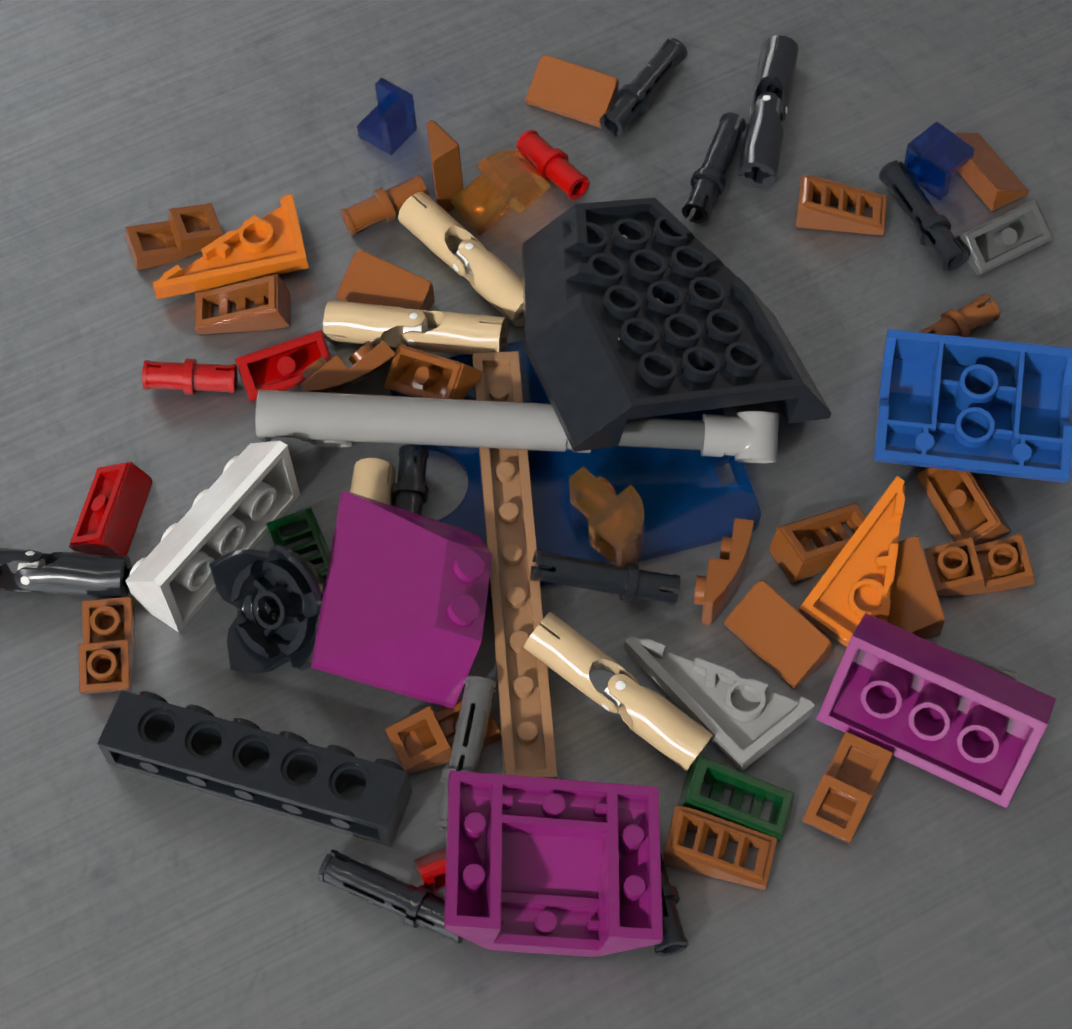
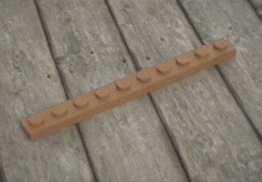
M518 351L473 353V368L483 371L480 380L474 386L475 400L523 402ZM479 448L486 545L492 553L489 583L504 775L557 779L548 667L524 649L529 636L543 619L540 581L530 580L531 566L538 567V564L532 561L537 547L528 450Z

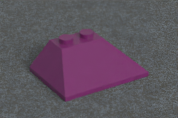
M344 490L339 500L311 668L452 709L456 706L465 684V678L469 674L482 642L492 553L477 533Z
M450 770L448 774L444 929L488 950L598 957L660 944L663 941L659 787Z

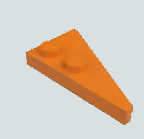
M287 194L280 198L281 206L260 219L255 214L244 221L238 229L225 233L202 248L203 256L182 269L177 264L163 273L160 279L153 282L157 300L275 274L280 275L309 269L293 194Z
M896 476L798 610L808 621L846 647L865 612L886 622L889 616L890 596L894 582L899 546L898 538L906 488L904 486L905 481Z

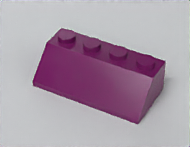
M865 612L851 636L816 720L892 752L893 756L1007 808L1048 725L1056 698Z

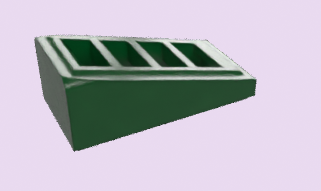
M311 507L266 523L274 546L282 545L286 547V545L312 536L313 541L293 547L290 550L299 555L317 550L318 554L304 559L313 565L322 563L323 567L317 568V570L326 580L330 550ZM307 523L308 528L282 537L281 532Z
M699 755L687 772L678 805L695 809L775 837L777 842H780L784 836L795 793ZM703 783L711 785L708 798L700 795ZM724 789L732 791L728 806L720 803ZM744 795L752 797L748 814L740 811ZM764 800L773 802L768 822L760 819Z

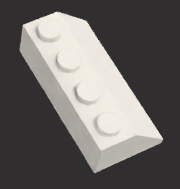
M282 441L250 443L239 456H234L229 460L223 470V474L209 489H205L198 494L192 508L178 523L169 526L155 549L147 557L137 561L131 569L130 575L125 581L135 604L177 632H180L216 592L209 564L233 551L254 549L269 532L266 523L281 518L299 498L300 491L287 444Z

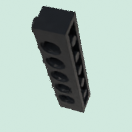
M122 690L97 742L107 763L389 847L393 845L412 794L408 772L404 771L399 764L387 759H376L375 762L356 757L353 752L338 745H328L327 748L309 744L305 738L292 732L282 731L279 735L261 730L257 724L247 719L234 718L232 721L215 717L209 710L198 705L188 704L186 708L169 704L163 697L148 691H141L138 695ZM163 731H174L173 734L164 741H153L154 738ZM208 745H221L211 755H200L202 749ZM260 757L268 759L267 763L258 769L246 768L253 759ZM313 771L316 773L315 777L309 782H294L295 777L302 772ZM351 785L365 787L363 792L355 797H344L341 795L343 790Z

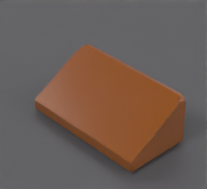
M543 55L536 68L525 101L527 104L602 128L600 118L617 100L619 81L613 76L549 55Z
M430 120L427 122L436 203L446 212H450L464 203L459 144L435 121Z
M953 132L946 135L942 154L991 211H995L1028 195L1029 190L979 133Z
M360 249L353 256L336 294L337 299L344 302L395 306L406 309L429 310L435 302L432 282Z
M398 344L384 388L412 397L463 399L480 380L483 371L457 361Z
M927 467L916 475L955 541L972 537L975 546L999 539L1011 532V529L976 473Z
M918 536L909 537L898 542L899 546L887 622L923 639L940 636L945 622L944 613Z
M762 579L750 589L724 620V625L793 689L799 686L829 659L832 647L831 641Z

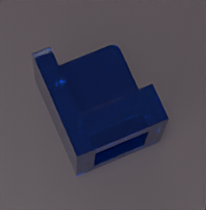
M380 78L375 83L378 105L357 125L358 136L361 139L392 155L417 130L413 94L384 78Z
M936 121L907 144L904 165L920 187L936 199L941 200L948 193L951 175L973 158L975 149Z

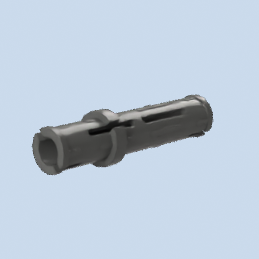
M467 676L465 678L466 684L449 766L442 770L440 780L445 785L435 826L437 829L446 832L448 774L450 770L479 771L494 692L497 688L496 682L488 678L479 676Z

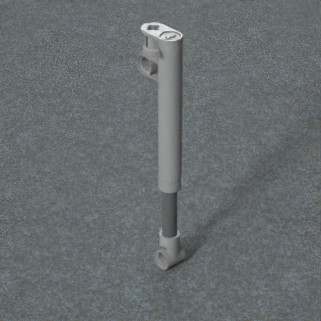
M261 389L258 390L255 427L256 435L262 442H270L271 438L286 437L298 438L302 441L310 442L312 445L324 447H353V442L559 452L572 450L573 452L551 404ZM745 411L738 412L736 417H726V415L703 414L702 419L661 417L629 419L626 422L618 446L700 450L701 456L723 457L724 455L735 456V461L776 463L779 414ZM591 450L578 451V452H579V453H590Z

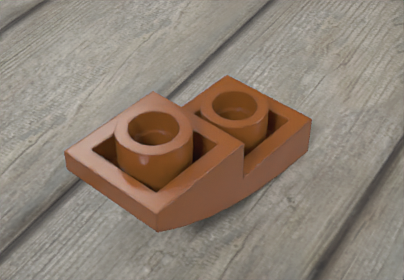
M384 340L375 348L370 342H367L348 358L353 364L349 369L337 355L328 362L321 356L301 373L306 380L300 385L299 390L301 392L327 393L349 386L380 369L392 360L395 353Z
M735 518L732 536H722L720 559L709 558L707 576L697 575L694 604L703 605L701 624L712 625L723 613L736 593L749 558L754 520Z
M1022 534L975 546L972 537L924 549L938 596L986 594L1036 585Z
M131 597L82 601L83 644H78L79 692L81 694L131 690L135 648L134 600Z

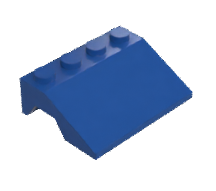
M888 329L881 366L874 461L1069 483L1072 458V423L1070 421L1072 348Z

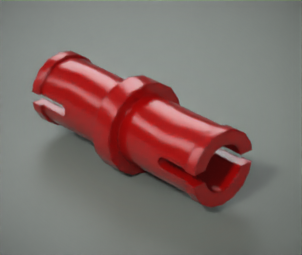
M528 130L519 137L516 144L518 153L527 158L537 168L538 175L544 181H552L573 201L578 200L587 192L590 186L589 178L569 162V158L563 150L553 148L535 130Z
M186 358L184 363L144 361L142 368V386L144 390H183L185 395H195L196 391L236 393L238 383V368L236 364H198L196 359Z

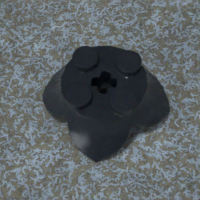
M282 545L272 546L270 551L254 549L236 550L209 564L216 590L224 601L236 607L238 611L237 617L228 629L227 636L230 670L261 674L273 671L287 662H291L292 667L296 670L303 671L311 667L326 582L317 568L298 553Z

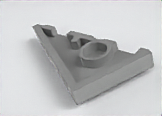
M631 635L625 640L624 650L685 714L713 734L710 740L741 772L814 714L815 705L806 698L801 697L798 702L769 691L768 684L756 679L741 678L732 670L697 657L693 662L666 651V645L650 639L642 640Z

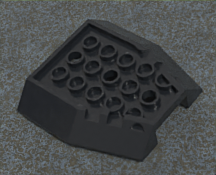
M655 197L574 204L523 243L522 270L525 350L573 452L618 446L626 422L629 419L771 401L777 402L788 424L830 418L831 411L776 316L746 283L725 266L711 250L705 247ZM691 364H695L701 370L694 368Z

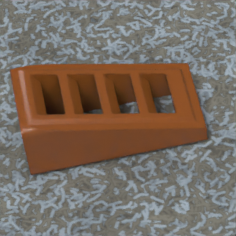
M801 175L796 227L883 235L887 196L816 176ZM829 205H838V209L829 207ZM847 206L855 207V214L847 212ZM864 208L873 209L872 218L864 216Z
M278 274L195 293V331L198 335L275 330L291 326L290 292ZM255 302V308H250V303ZM231 304H236V312L231 313ZM213 305H219V316L213 317Z
M853 503L777 528L770 544V553L791 583L805 580L828 569L851 539L841 524L846 523L851 531L855 533L867 516L857 503ZM827 531L831 533L833 538L836 540V543L832 541L830 536L827 534ZM810 539L813 540V542L817 546V549L813 547V545L809 541Z
M676 805L665 844L663 862L668 867L766 890L777 838L695 809ZM686 832L696 834L693 849L683 846ZM707 837L717 839L713 857L703 853ZM728 842L738 844L733 864L724 861ZM748 847L759 849L754 871L744 868Z

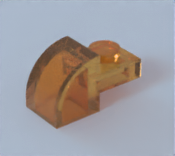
M503 150L480 161L477 166L482 173L450 202L480 236L511 208L519 215L551 186L521 152L517 150Z
M583 466L569 477L570 503L588 518L589 544L613 565L625 566L627 562L635 563L644 543V506L641 497L632 485L617 495L612 485L601 476L596 478Z

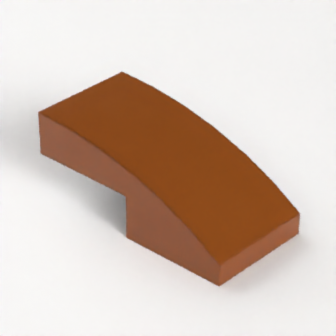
M212 203L171 208L169 209L168 221L126 227L125 239L136 270H142L169 264L202 252V248L221 237L223 232Z
M462 699L458 700L456 706L452 709L444 707L435 713L428 706L385 729L404 771L412 774L450 761ZM491 712L483 748L502 739L501 732Z
M845 732L826 774L824 773L802 822L851 844L886 773L893 753Z

